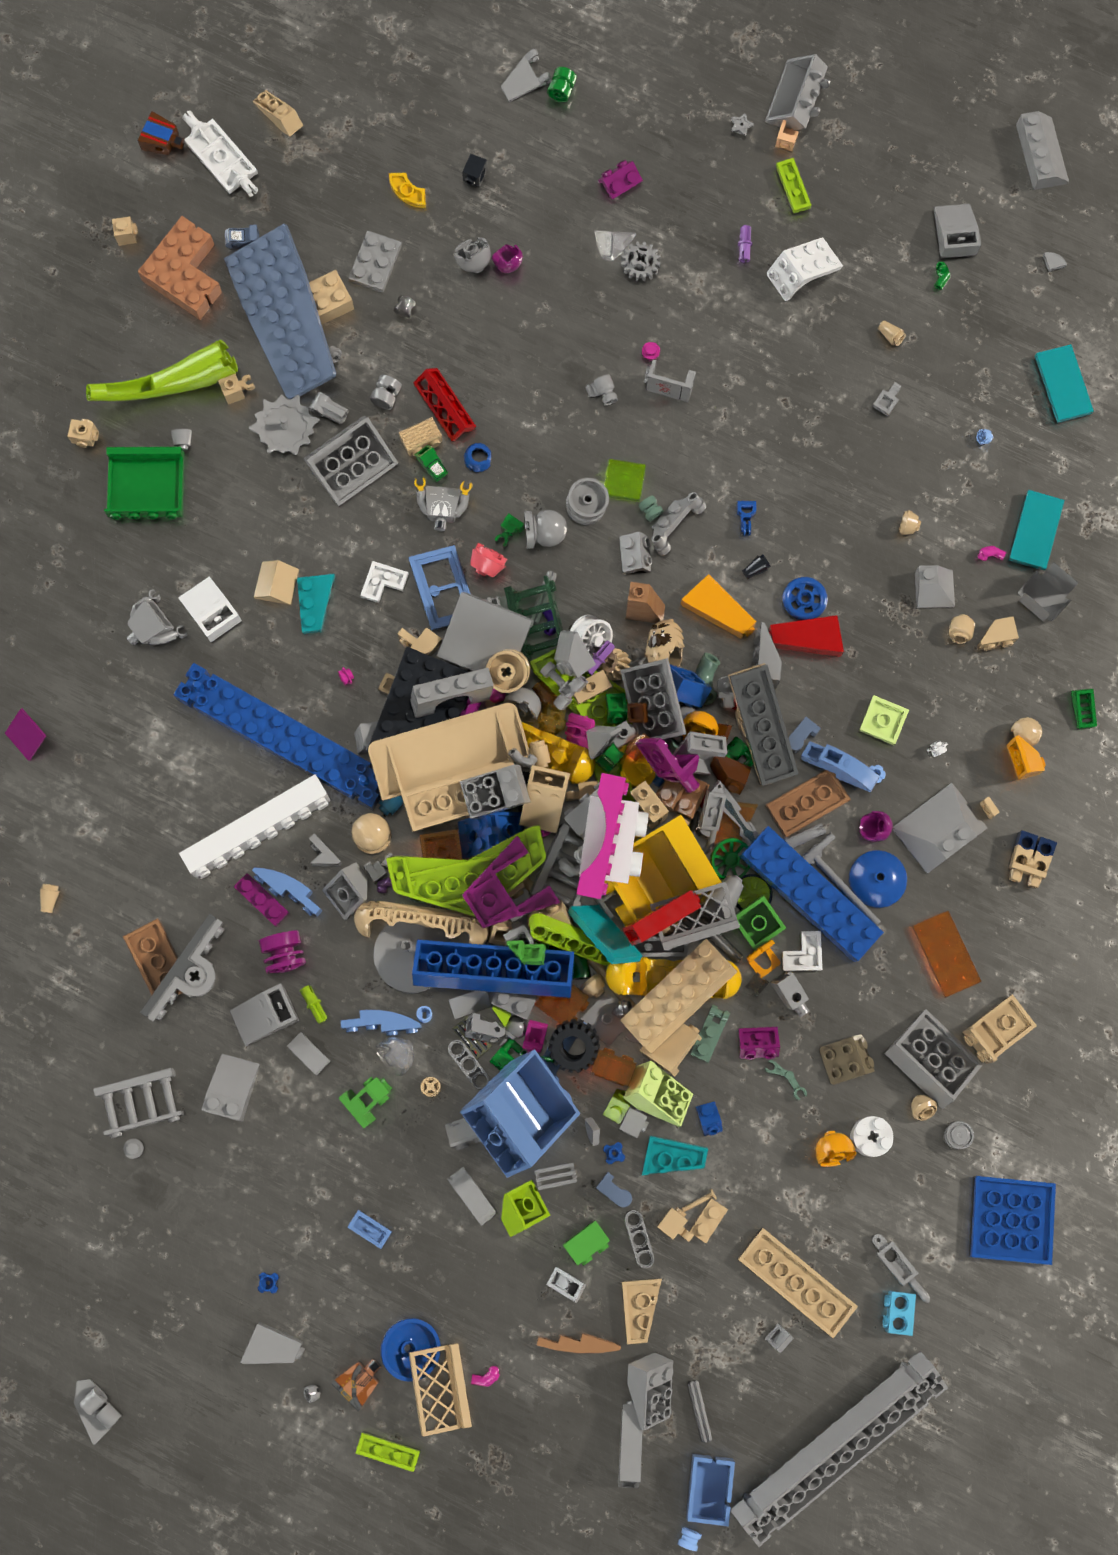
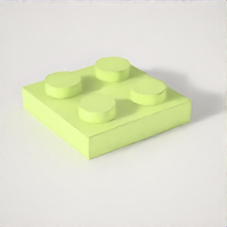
M874 695L859 731L895 745L909 709Z

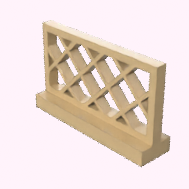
M450 1343L409 1352L421 1436L425 1437L460 1428L472 1427L459 1344ZM444 1350L445 1360L440 1365L433 1360V1357L437 1351ZM423 1355L428 1359L422 1369L416 1366L414 1356ZM430 1362L439 1367L434 1377L425 1372ZM442 1370L448 1374L449 1378L445 1386L436 1380ZM422 1374L431 1380L425 1390L419 1386L418 1382ZM434 1382L443 1388L437 1398L428 1393ZM445 1391L450 1393L452 1397L448 1407L439 1401ZM426 1395L434 1400L428 1411L422 1407V1400ZM437 1403L446 1409L440 1419L431 1414ZM448 1412L455 1416L456 1425L448 1426L443 1422ZM431 1416L438 1423L433 1430L426 1431L425 1422Z

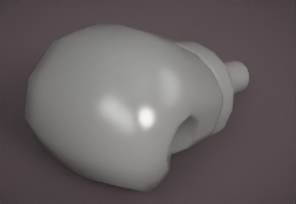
M512 1016L505 1027L506 1035L498 1045L502 1047L509 1038L514 1040L515 1037H523L526 1033L525 1021L518 1016Z

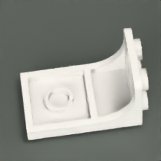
M822 237L784 250L767 271V276L782 298L787 301L806 283L839 271L843 265Z

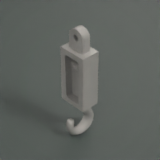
M874 1235L872 1242L879 1250L876 1255L899 1284L904 1286L908 1283L924 1303H929V1295L914 1278L919 1273L893 1241L888 1243L882 1235ZM893 1250L896 1253L895 1261L890 1262L885 1258L886 1251Z

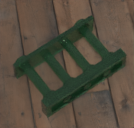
M547 575L543 576L545 584L520 592L516 591L512 586L504 588L508 608L511 611L523 616H530L547 610L552 611L554 620L530 627L527 637L530 634L556 627L558 638L531 645L528 644L526 637L521 653L526 656L529 662L532 661L531 655L534 652L557 646L560 632L563 631L554 594L556 585L554 580H551ZM544 592L548 594V603L527 609L519 607L518 602L523 598Z

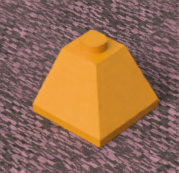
M1019 735L1015 736L1007 744L1018 780L1036 776L1045 771L1043 757H1040L1039 752Z

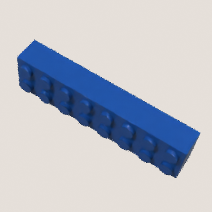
M769 826L764 828L739 856L853 962L859 961L884 933Z
M417 940L412 970L413 986L571 998L574 952L546 950L544 965H526L506 946Z

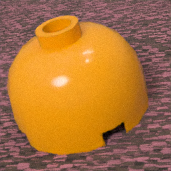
M693 711L683 719L686 734L682 735V740H684L689 732L718 735L717 721L707 712Z
M835 1131L826 1132L815 1148L818 1164L822 1167L841 1165L839 1161L846 1159V1162H849L857 1155L851 1139L847 1135L836 1133Z

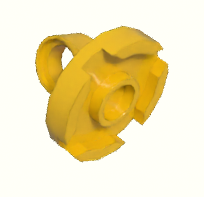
M640 750L630 751L621 759L622 771H620L621 777L626 778L625 782H631L632 787H637L644 781L648 785L652 783L655 778V772Z

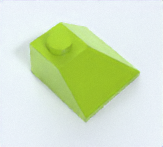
M533 1180L504 1194L501 1220L510 1237L550 1216Z

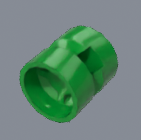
M557 67L547 89L548 96L558 102H567L575 85L577 75L569 68Z

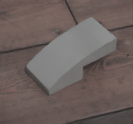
M302 1032L287 1045L316 1076L330 1062Z

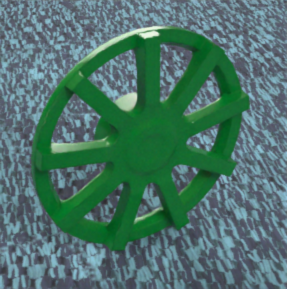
M728 838L718 842L713 849L710 861L719 878L725 879L729 868L732 869L733 875L738 876L735 869L737 866L745 870L738 876L739 878H742L749 871L750 866L745 867L740 863L741 858L738 855L744 847H748L742 840ZM730 842L729 852L723 846V844ZM734 842H738V843H740L741 845H740V846L737 848V850L734 852V851H733ZM719 848L724 852V856L716 855ZM715 858L722 859L723 862L715 866L714 860ZM725 865L726 867L721 875L717 869Z

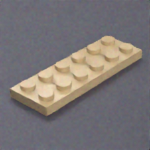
M764 1228L758 1232L738 1258L741 1263L833 1339L858 1307Z

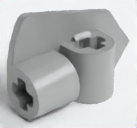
M91 1379L78 1380L74 1405L92 1444L95 1445L122 1415L107 1401L106 1394Z

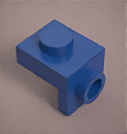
M715 1101L696 1106L704 1136L716 1135L723 1131L722 1121Z

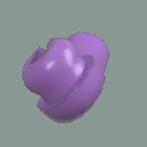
M390 877L378 881L376 885L378 886V893H386L387 887H392Z

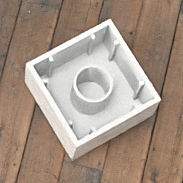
M590 796L579 877L596 859L605 838V812L600 798L596 796ZM621 800V803H625L623 814L618 815L617 823L621 824L619 834L614 835L613 838L616 848L614 856L610 855L608 863L612 864L610 876L606 875L605 881L628 884L629 876L640 877L643 853L633 852L635 836L643 838L646 836L649 813L638 811L639 802Z

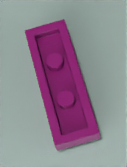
M248 873L235 884L234 888L275 927L289 914Z

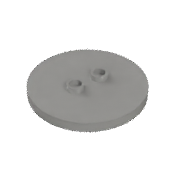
M400 921L395 923L394 926L387 924L376 939L373 953L375 967L380 977L390 987L405 993H420L433 988L413 986L412 970L417 940L450 942L448 937L445 936L444 930Z

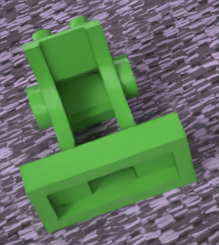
M370 1077L363 1083L364 1088L357 1095L350 1089L339 1097V1100L363 1128L376 1120L370 1111L378 1103L381 1106L389 1100L388 1096L393 1088L386 1082L384 1077L382 1079ZM366 1092L374 1100L368 1106L361 1100V1097Z

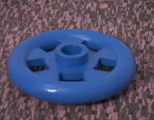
M800 577L792 580L784 589L782 598L786 611L798 620L817 618L824 612L828 602L827 592L823 585L810 577ZM805 585L814 587L813 591L804 589ZM795 587L800 590L796 596L791 593ZM814 596H820V603H814ZM807 597L808 601L803 602L801 598ZM794 601H796L797 605L799 606V608H797L796 610L791 605V603ZM812 607V612L805 613L804 608Z

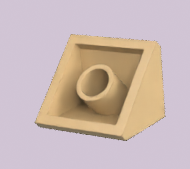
M279 560L262 562L254 598L291 605L299 569Z

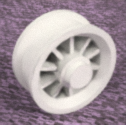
M584 615L578 618L573 625L569 626V631L578 632L591 657L594 656L593 653H596L605 641L608 640L612 643L613 631L610 624L593 615Z

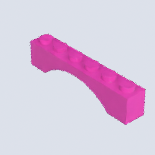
M605 773L601 774L597 794L605 812V838L596 859L580 874L576 893L578 895L601 899L602 895L606 896L608 884L604 883L606 875L610 876L612 864L608 863L610 855L614 856L616 843H613L614 835L619 834L621 823H617L618 815L623 814L625 803H621L622 795H627L629 783H625L626 778Z

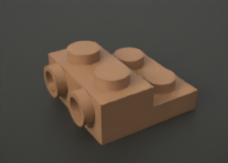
M664 779L665 784L662 789L657 790L656 795L668 810L693 819L710 785L707 782L696 779L700 784L695 791L687 793L680 782H671Z

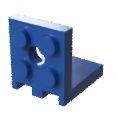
M495 812L473 819L467 818L458 821L463 859H470L525 830L524 826L519 825L522 812Z

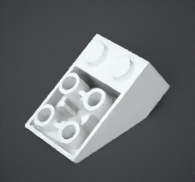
M210 576L179 597V600L210 642L242 621Z

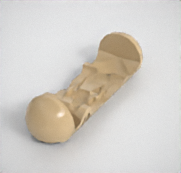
M369 901L360 905L354 915V923L358 932L368 938L370 937L373 920L382 919L389 926H394L395 923L400 921L419 924L433 929L440 928L444 930L445 936L451 939L459 936L462 932H467L470 935L469 944L484 945L489 937V927L483 928L476 917L454 910L385 901Z

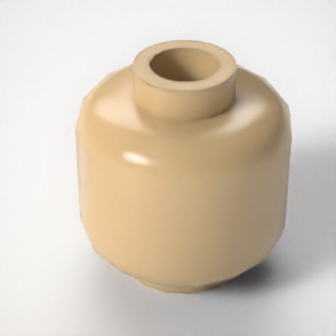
M965 614L953 617L949 627L950 638L960 644L970 641L973 638L975 622Z

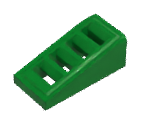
M1094 689L1072 690L1071 697L1077 728L1096 727ZM1086 695V699H1080V696ZM1080 703H1088V706L1081 707ZM1089 710V714L1081 715V711ZM1082 718H1090L1091 721L1082 722Z

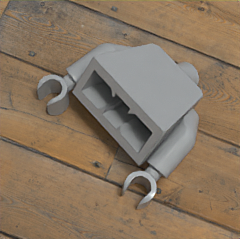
M153 589L149 591L148 597L145 596L132 607L130 619L127 623L133 631L127 637V640L132 645H136L140 641L142 644L153 646L175 640L176 637L181 639L187 637V632L184 634L179 633L180 630L184 629L183 625H179L176 631H173V625L156 604L161 600L160 594L152 597L156 594V591Z

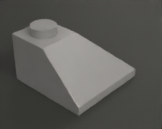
M938 565L918 566L915 571L917 608H954L953 570Z
M357 862L341 869L322 889L344 920H347L367 900L368 877Z

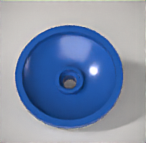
M881 850L869 851L861 855L853 863L849 873V885L851 891L865 905L873 908H884L896 903L904 894L907 886V873L901 861L893 854ZM877 875H883V880H878Z
M408 1318L395 1323L386 1332L382 1340L381 1359L384 1367L393 1377L402 1381L412 1382L408 1353L441 1346L438 1334L431 1325L420 1319ZM409 1344L410 1349L405 1352L404 1347ZM437 1351V1353L433 1357V1360H435L437 1363L441 1351ZM423 1355L414 1356L416 1366L422 1369L428 1359ZM430 1362L425 1372L430 1374L436 1365Z

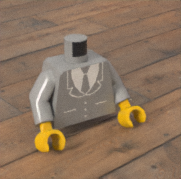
M423 477V484L421 485L416 482L417 478H415L414 484L418 488L416 490L417 503L422 513L428 516V520L435 521L434 529L436 531H445L446 522L454 523L455 519L460 517L467 509L470 495L468 492L472 489L473 484H469V489L464 487L465 481L460 484V489L426 486L424 489L425 478Z

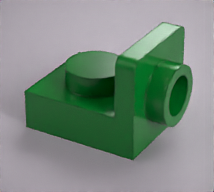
M625 693L606 694L607 723H623L627 720L628 714Z

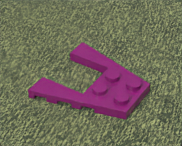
M518 836L509 843L462 894L483 928L560 903L554 891L548 885L516 906L498 879L496 873L529 853Z

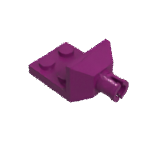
M643 738L635 743L658 777L671 782H680L687 793H691L699 787V782L693 776V773L697 770L700 758L698 754H679L674 756L668 749V744L661 738Z

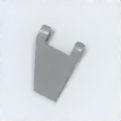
M536 49L530 50L501 85L509 102L551 83V76L548 72L542 74L537 79L529 64L539 59Z

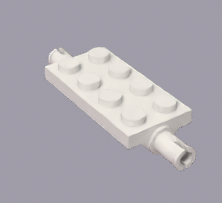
M187 111L189 116L185 113L182 117L191 127L192 131L184 139L187 146L229 194L241 186L249 197L254 196L252 191L256 194L258 188L250 179L258 174L257 169L213 118L207 123H203L191 111Z

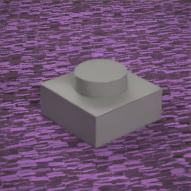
M777 1324L765 1339L781 1353L794 1338Z

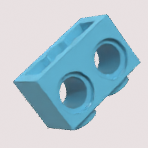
M888 1291V1295H885L884 1299L887 1315L883 1316L882 1323L885 1332L913 1336L916 1294ZM898 1297H902L904 1300V1305L901 1308L895 1306V1300ZM900 1317L902 1320V1326L898 1329H895L893 1326L894 1319Z

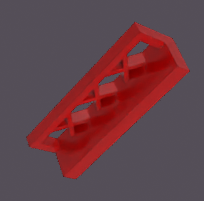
M438 368L426 369L413 382L452 442L456 441L464 432H470L476 428V425ZM424 379L428 382V390L424 389L421 385ZM432 393L438 397L437 404H434L432 401ZM442 408H445L448 412L447 419H444L442 416ZM452 423H455L459 429L455 434L452 431Z

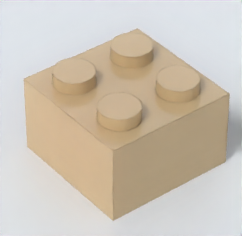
M336 270L309 282L322 325L354 310L353 301Z

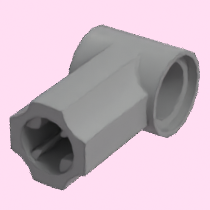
M321 392L316 394L309 406V410L319 417L325 416L339 424L344 423L349 412L347 408L333 402L330 397Z

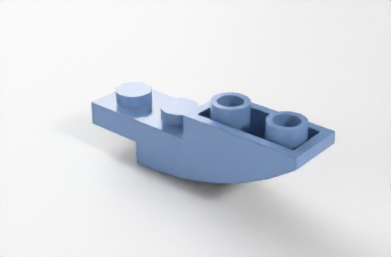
M810 741L801 755V760L835 773L837 779L868 792L873 790L879 779V775L865 764L828 744L826 747Z
M256 867L252 869L256 874L254 878L261 884L267 883L270 886L268 890L276 897L281 895L284 898L289 892L288 897L295 903L301 902L304 905L302 909L310 916L315 914L318 917L322 912L309 899L313 892L301 882L275 870Z
M360 1010V1018L341 1020V1028L343 1030L346 1029L347 1033L358 1032V1028L366 1027V1030H376L378 1026H381L382 1033H386V1036L398 1035V1031H406V1034L418 1033L417 1029H422V1025L409 1017L383 1010Z

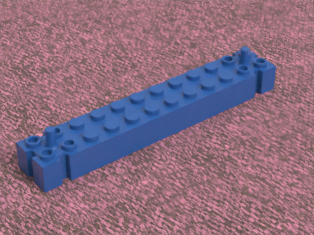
M195 663L191 665L185 675L188 681L186 684L181 682L173 694L178 701L189 707L194 704L193 707L199 713L308 775L313 776L316 774L319 781L354 800L355 796L359 797V803L372 811L375 809L381 797L378 794L379 788L372 764L369 761L215 674L209 677L208 671Z

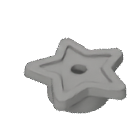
M745 113L741 117L731 118L734 123L732 132L746 136L748 128L754 126L753 122L747 120Z

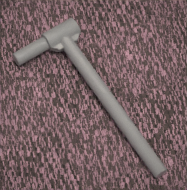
M830 832L802 857L809 864L815 863L874 924L878 925L881 921L821 859L822 850L835 839V836Z

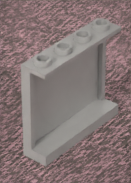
M461 592L437 656L442 661L449 664L453 662L459 665V668L466 671L484 669L489 659L500 651L515 649L521 652L534 620L467 592ZM510 667L506 668V672L511 674Z

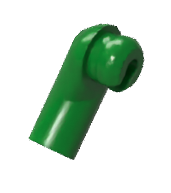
M943 261L936 264V272L939 278L934 286L938 290H942L950 278L948 266Z

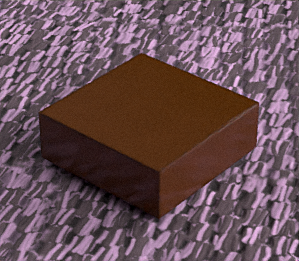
M647 703L627 704L629 723L648 722Z

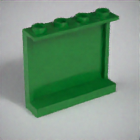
M106 447V455L109 458L107 509H104L107 517L114 520H119L121 517H128L133 520L140 519V517H147L148 519H158V517L177 519V517H183L184 451L182 447Z

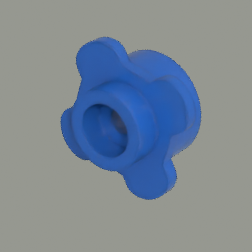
M617 1142L612 1146H604L603 1151L606 1153V1162L608 1164L625 1160L621 1143Z
M262 1272L259 1275L258 1291L261 1293L265 1291H270L272 1294L276 1293L278 1290L276 1286L279 1279L278 1274L273 1273L270 1275Z

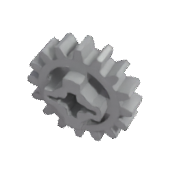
M638 241L636 246L630 244L629 250L625 248V255L621 257V261H623L621 262V267L624 268V274L629 273L630 279L633 276L636 277V281L639 278L645 281L647 276L652 279V273L657 274V268H660L661 262L659 261L661 257L657 255L658 250H652V244L646 246L645 241L642 245Z

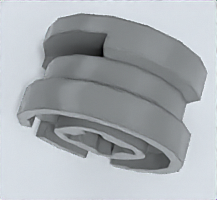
M963 1121L952 1122L944 1130V1140L953 1149H965L972 1144L974 1132L968 1123Z

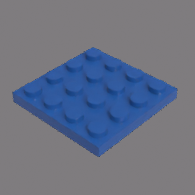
M975 1176L970 1257L1052 1265L1056 1184Z

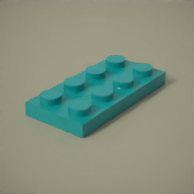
M1072 345L1036 353L1035 359L1057 423L1093 414L1094 410Z
M1032 490L1027 491L1009 561L1039 568L1044 571L1047 569L1065 500Z
M599 905L570 907L567 913L595 944V947L602 952L608 962L611 964L640 962L643 955L634 945L631 946L624 933Z

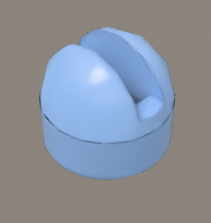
M988 429L979 430L976 436L978 443H990L993 439L991 431Z
M422 1006L418 1008L416 1012L418 1021L428 1023L432 1019V1011L429 1007ZM423 1012H426L425 1019H423Z

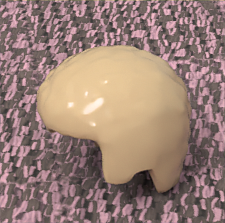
M1021 718L1011 728L1014 737L1019 735L1032 747L1042 737L1041 725L1033 718Z

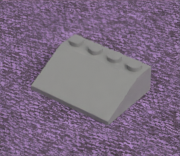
M362 416L303 458L338 506L399 464L366 416Z
M668 658L620 670L628 703H647L648 722L633 723L637 741L643 738L666 739L686 734Z
M926 1009L884 1053L931 1099L936 1101L941 1109H944L957 1098L983 1065Z

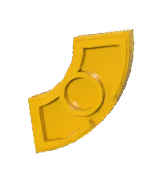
M388 173L391 188L400 200L413 207L426 208L425 188H418L409 181L407 173Z

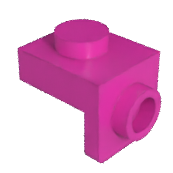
M529 1020L522 1048L528 1052L535 1049L538 1053H541L548 1024Z

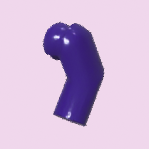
M547 608L542 612L547 619L544 633L552 636L557 631L559 621L552 609Z

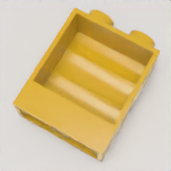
M682 815L634 842L633 852L643 853L640 877L629 876L628 884L604 881V883L608 884L606 895L616 890L623 901V904L615 908L625 926L652 912L650 907L652 903L679 896L690 890L695 891L722 883Z

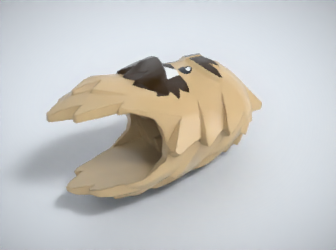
M673 619L659 621L650 628L645 652L648 663L668 658L669 664L680 667L682 648L685 647L682 641L684 638L681 634L683 633L682 629Z

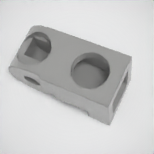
M472 1013L467 1018L465 1037L495 1043L505 1034V1027L501 1022L495 1021L491 1023L480 1020V1014Z

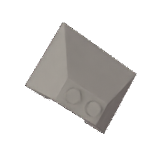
M951 783L893 826L892 830L928 874L985 831L987 826L953 783Z

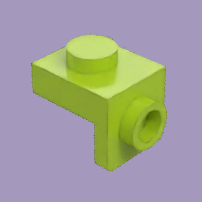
M616 1089L603 1113L604 1116L618 1124H621L631 1105L624 1099L626 1091Z

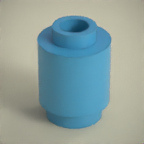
M402 796L385 801L381 799L378 802L380 805L379 810L386 816L388 814L393 815L403 804Z

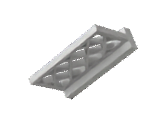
M726 882L693 891V893H701L707 896V900L703 907L700 908L701 911L696 920L686 916L694 921L691 929L684 930L679 927L683 920L682 918L677 925L672 924V926L676 927L672 935L664 937L663 932H659L663 950L740 928ZM723 887L725 892L722 901L711 897L714 890ZM676 897L650 904L651 910H655V907L664 905ZM709 899L720 903L715 914L705 909ZM725 899H727L728 905L724 904ZM722 905L730 909L732 917L723 919L717 916ZM703 911L713 915L709 924L705 925L698 921Z

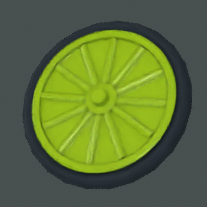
M747 874L741 878L744 887L736 904L739 910L761 895L765 896L769 904H771L773 898L772 887L761 876Z

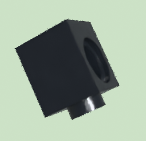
M470 153L462 171L463 181L470 186L480 187L488 169L487 160Z

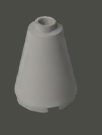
M728 875L721 882H726L735 909L744 887L743 881L736 875ZM723 887L715 889L711 897L722 901L725 896ZM704 896L700 899L699 904L701 905V907H703L705 901L707 900V896ZM709 899L705 909L715 914L720 903ZM727 899L724 901L726 905H728ZM722 905L717 916L723 919L732 917L730 909ZM699 908L698 911L696 912L698 915H699L701 909ZM703 911L700 917H705L711 922L713 915Z

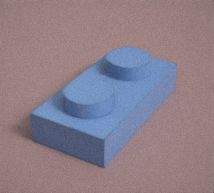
M360 1210L357 1211L347 1227L380 1249H382L392 1233L391 1230Z

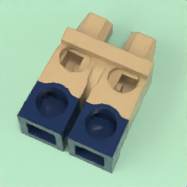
M1023 830L1018 832L1015 848L1008 867L1011 870L1009 880L1019 883L1024 874L1029 876L1027 886L1035 889L1038 888L1041 880L1046 878L1057 842L1044 837L1038 838V835Z

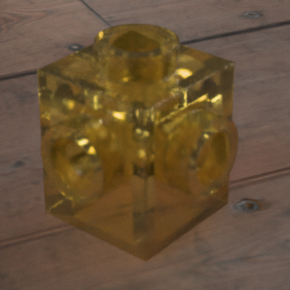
M553 704L546 705L538 716V729L556 736L566 726V709L559 710Z

